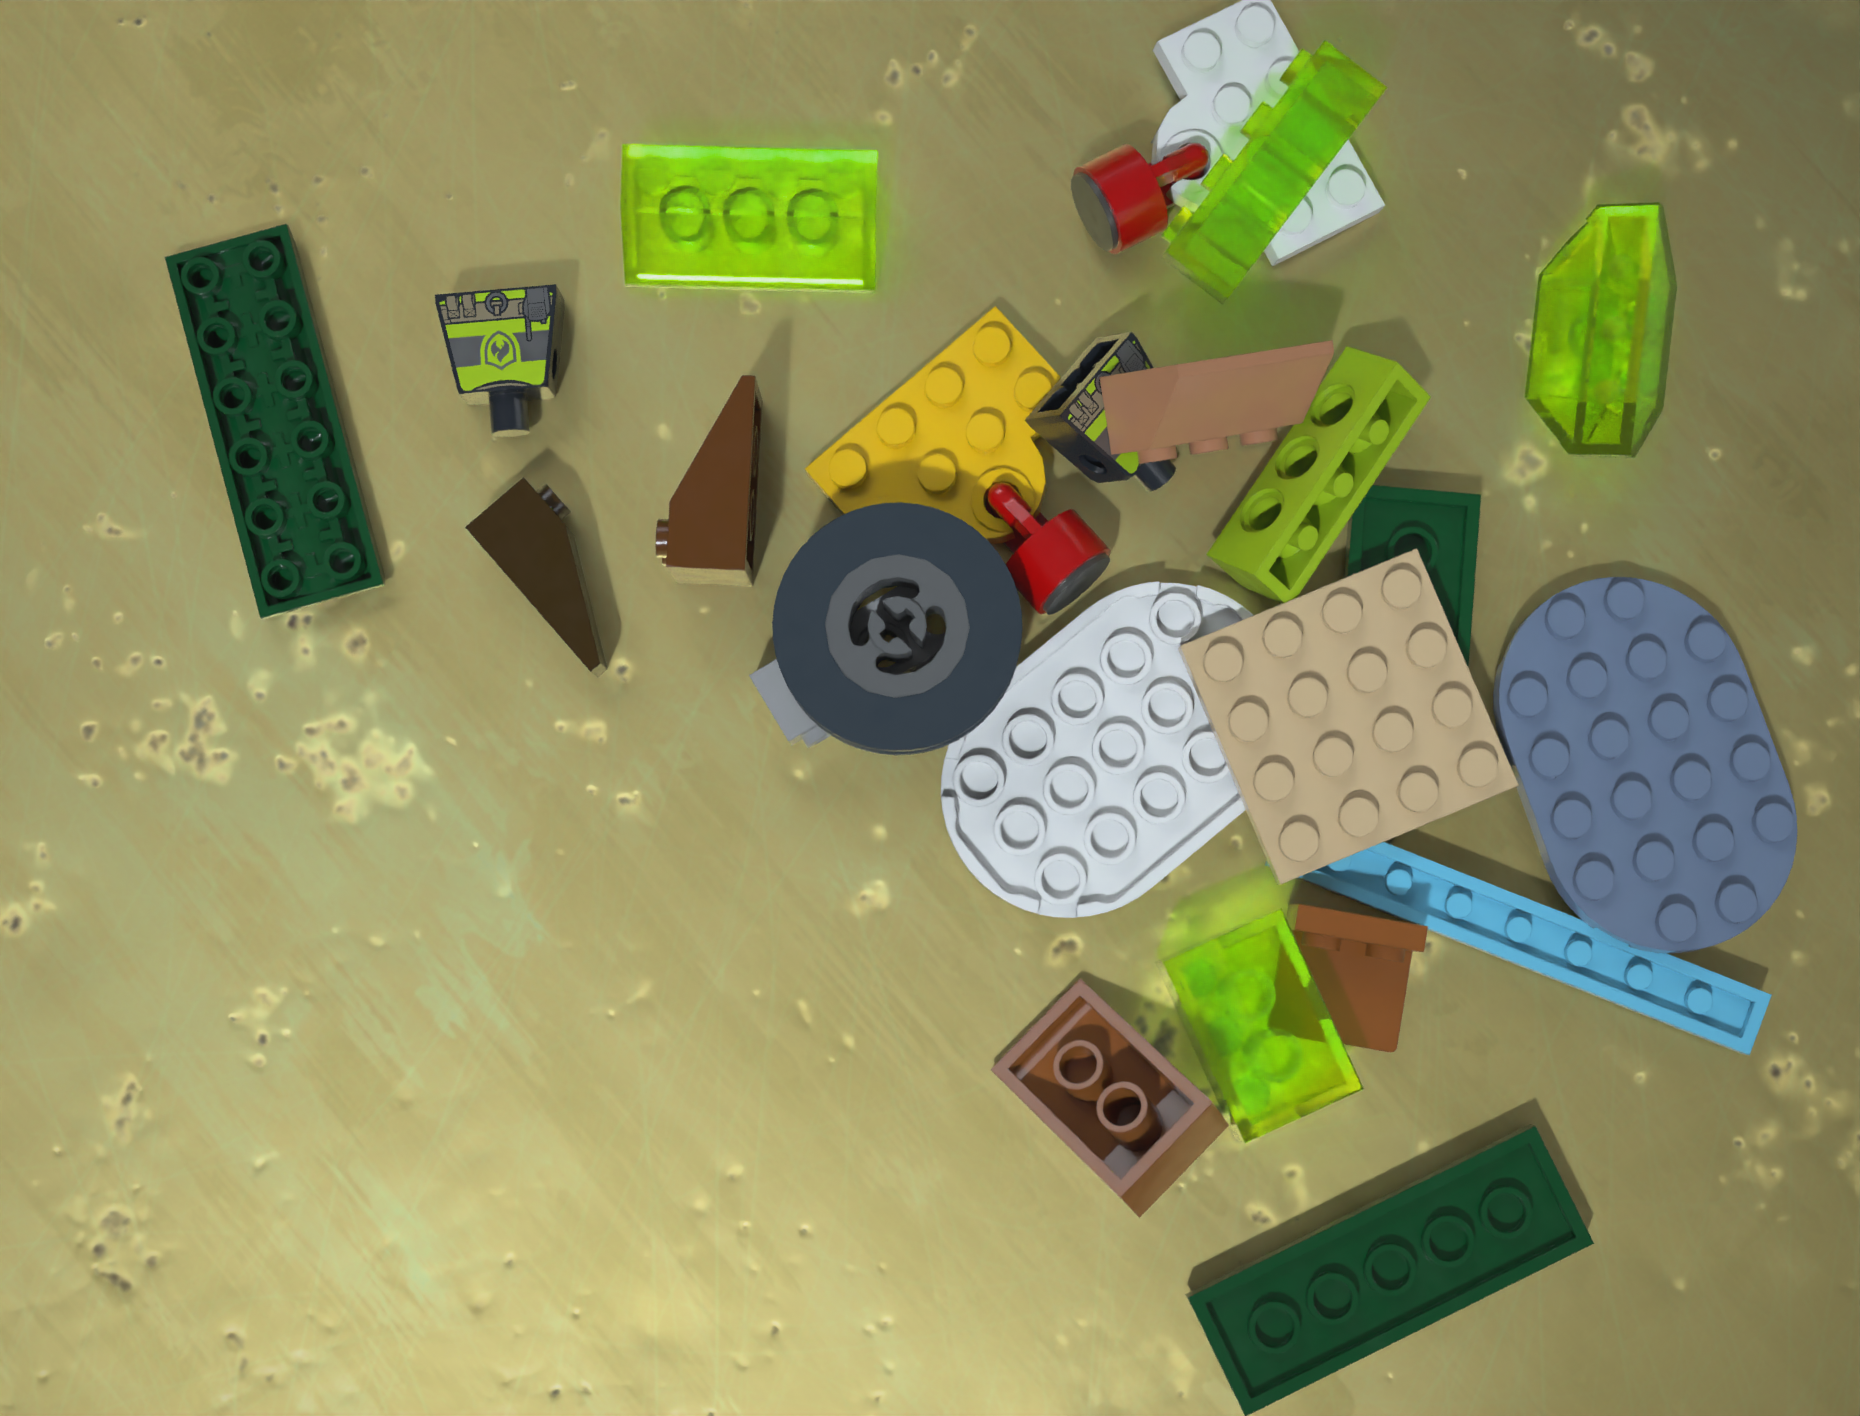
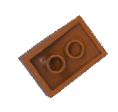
M1081 979L991 1069L1139 1218L1229 1126L1228 1122L1208 1097Z

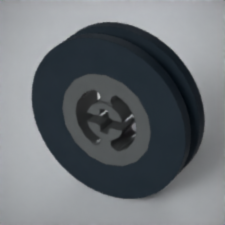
M902 502L882 503L856 509L834 519L811 536L799 549L784 573L777 591L772 621L773 643L780 671L790 692L808 717L821 729L841 742L863 751L894 756L914 755L942 748L961 739L979 726L994 711L1006 693L1017 666L1022 640V611L1019 595L1008 567L990 542L976 529L963 520L933 507ZM894 586L913 588L919 592L912 599L900 596L886 598L883 600L884 610L897 622L903 621L906 617L912 620L909 625L910 636L921 649L924 648L927 639V617L932 614L941 615L946 627L943 646L933 660L915 672L899 675L881 672L877 669V666L883 660L897 663L909 661L913 658L912 650L898 637L892 639L889 643L884 640L887 635L886 625L874 610L870 613L868 621L869 641L863 646H857L852 643L850 635L854 614L862 602L878 590Z

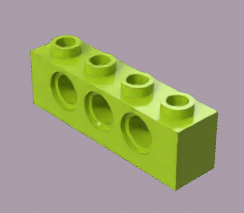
M1346 346L1319 386L1303 423L1292 426L1206 555L1244 588L1281 604L1297 598L1431 396L1398 362Z

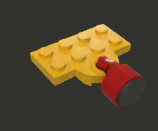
M996 306L804 468L809 478L842 515L856 509L882 503L902 502L920 504L942 510L963 520L976 529L990 544L1003 543L1013 554L1006 563V566L1014 580L1016 589L1038 614L1047 613L1051 615L1065 608L1099 578L1110 562V548L1074 509L1066 510L1049 521L1040 512L1047 491L1043 458L1034 444L1040 435L1027 424L1025 419L1061 377Z

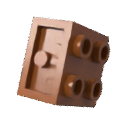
M1289 904L1269 1029L1282 1034L1394 1052L1398 1045L1412 952H1424L1428 926L1303 904Z

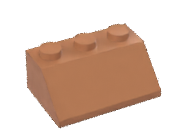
M1333 340L1100 377L1111 455L1137 451L1138 462L1141 464L1177 458L1176 445L1189 443L1190 455L1229 449L1227 436L1239 434L1241 446L1279 440L1278 427L1303 423L1334 355Z

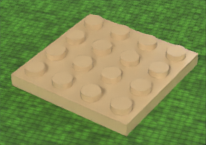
M1417 549L1195 639L1178 648L1277 885L1286 883L1519 786Z

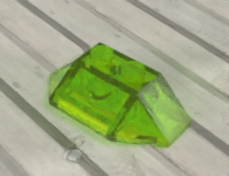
M1659 202L1596 205L1586 217L1587 222L1567 240L1539 274L1525 398L1545 425L1560 441L1568 455L1572 457L1635 458L1663 411L1677 281L1664 206Z

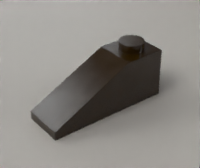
M523 477L465 528L588 670L599 677L607 670V665L574 534L562 522V519L571 511L546 483L535 491Z

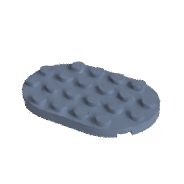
M1608 577L1585 581L1555 594L1536 608L1514 632L1515 634L1506 649L1502 662L1498 665L1493 691V712L1499 740L1519 785L1516 787L1552 883L1566 904L1581 920L1593 929L1597 927L1613 938L1629 944L1628 947L1655 953H1683L1711 947L1737 936L1757 922L1780 895L1790 874L1797 844V815L1792 792L1737 648L1727 632L1706 609L1686 595L1663 584L1632 577Z

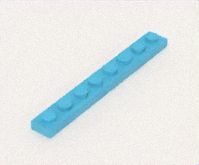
M1386 842L1298 877V879L1409 923L1428 926V930L1741 1054L1750 1055L1772 996L1670 954L1648 952L1628 947L1629 944L1613 938L1597 927L1593 929L1581 919ZM1266 861L1265 866L1270 867L1268 861Z

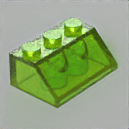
M1282 908L1215 934L1155 961L1235 1139L1247 1143L1364 1089Z

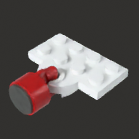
M1241 0L1157 41L1153 52L1177 93L1180 102L1169 109L1151 141L1153 143L1151 163L1148 164L1133 146L1123 144L1076 167L1071 179L1073 200L1086 230L1100 248L1112 254H1118L1165 231L1168 226L1167 209L1178 205L1193 213V219L1221 220L1243 212L1273 267L1378 214L1385 206L1271 0Z

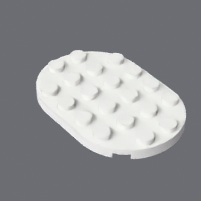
M1160 581L1142 583L1121 589L1100 599L1020 663L1015 669L1006 693L994 711L973 731L949 744L944 759L941 776V803L945 825L960 859L975 878L1004 901L1039 915L1076 918L1106 913L1130 903L1150 890L1243 813L1246 809L1178 648L1183 644L1254 615L1228 596L1200 585L1196 587L1180 583H1160Z

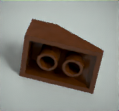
M741 376L669 502V519H658L656 557L662 558V566H666L677 583L753 587L763 403L755 376Z

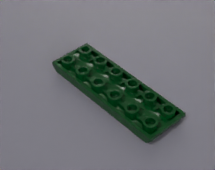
M283 224L165 257L260 618L267 619L329 600L385 586L383 566L297 246L289 226Z

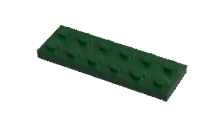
M1529 1124L1185 1295L1243 1414L1248 1416L1594 1244L1536 1126Z

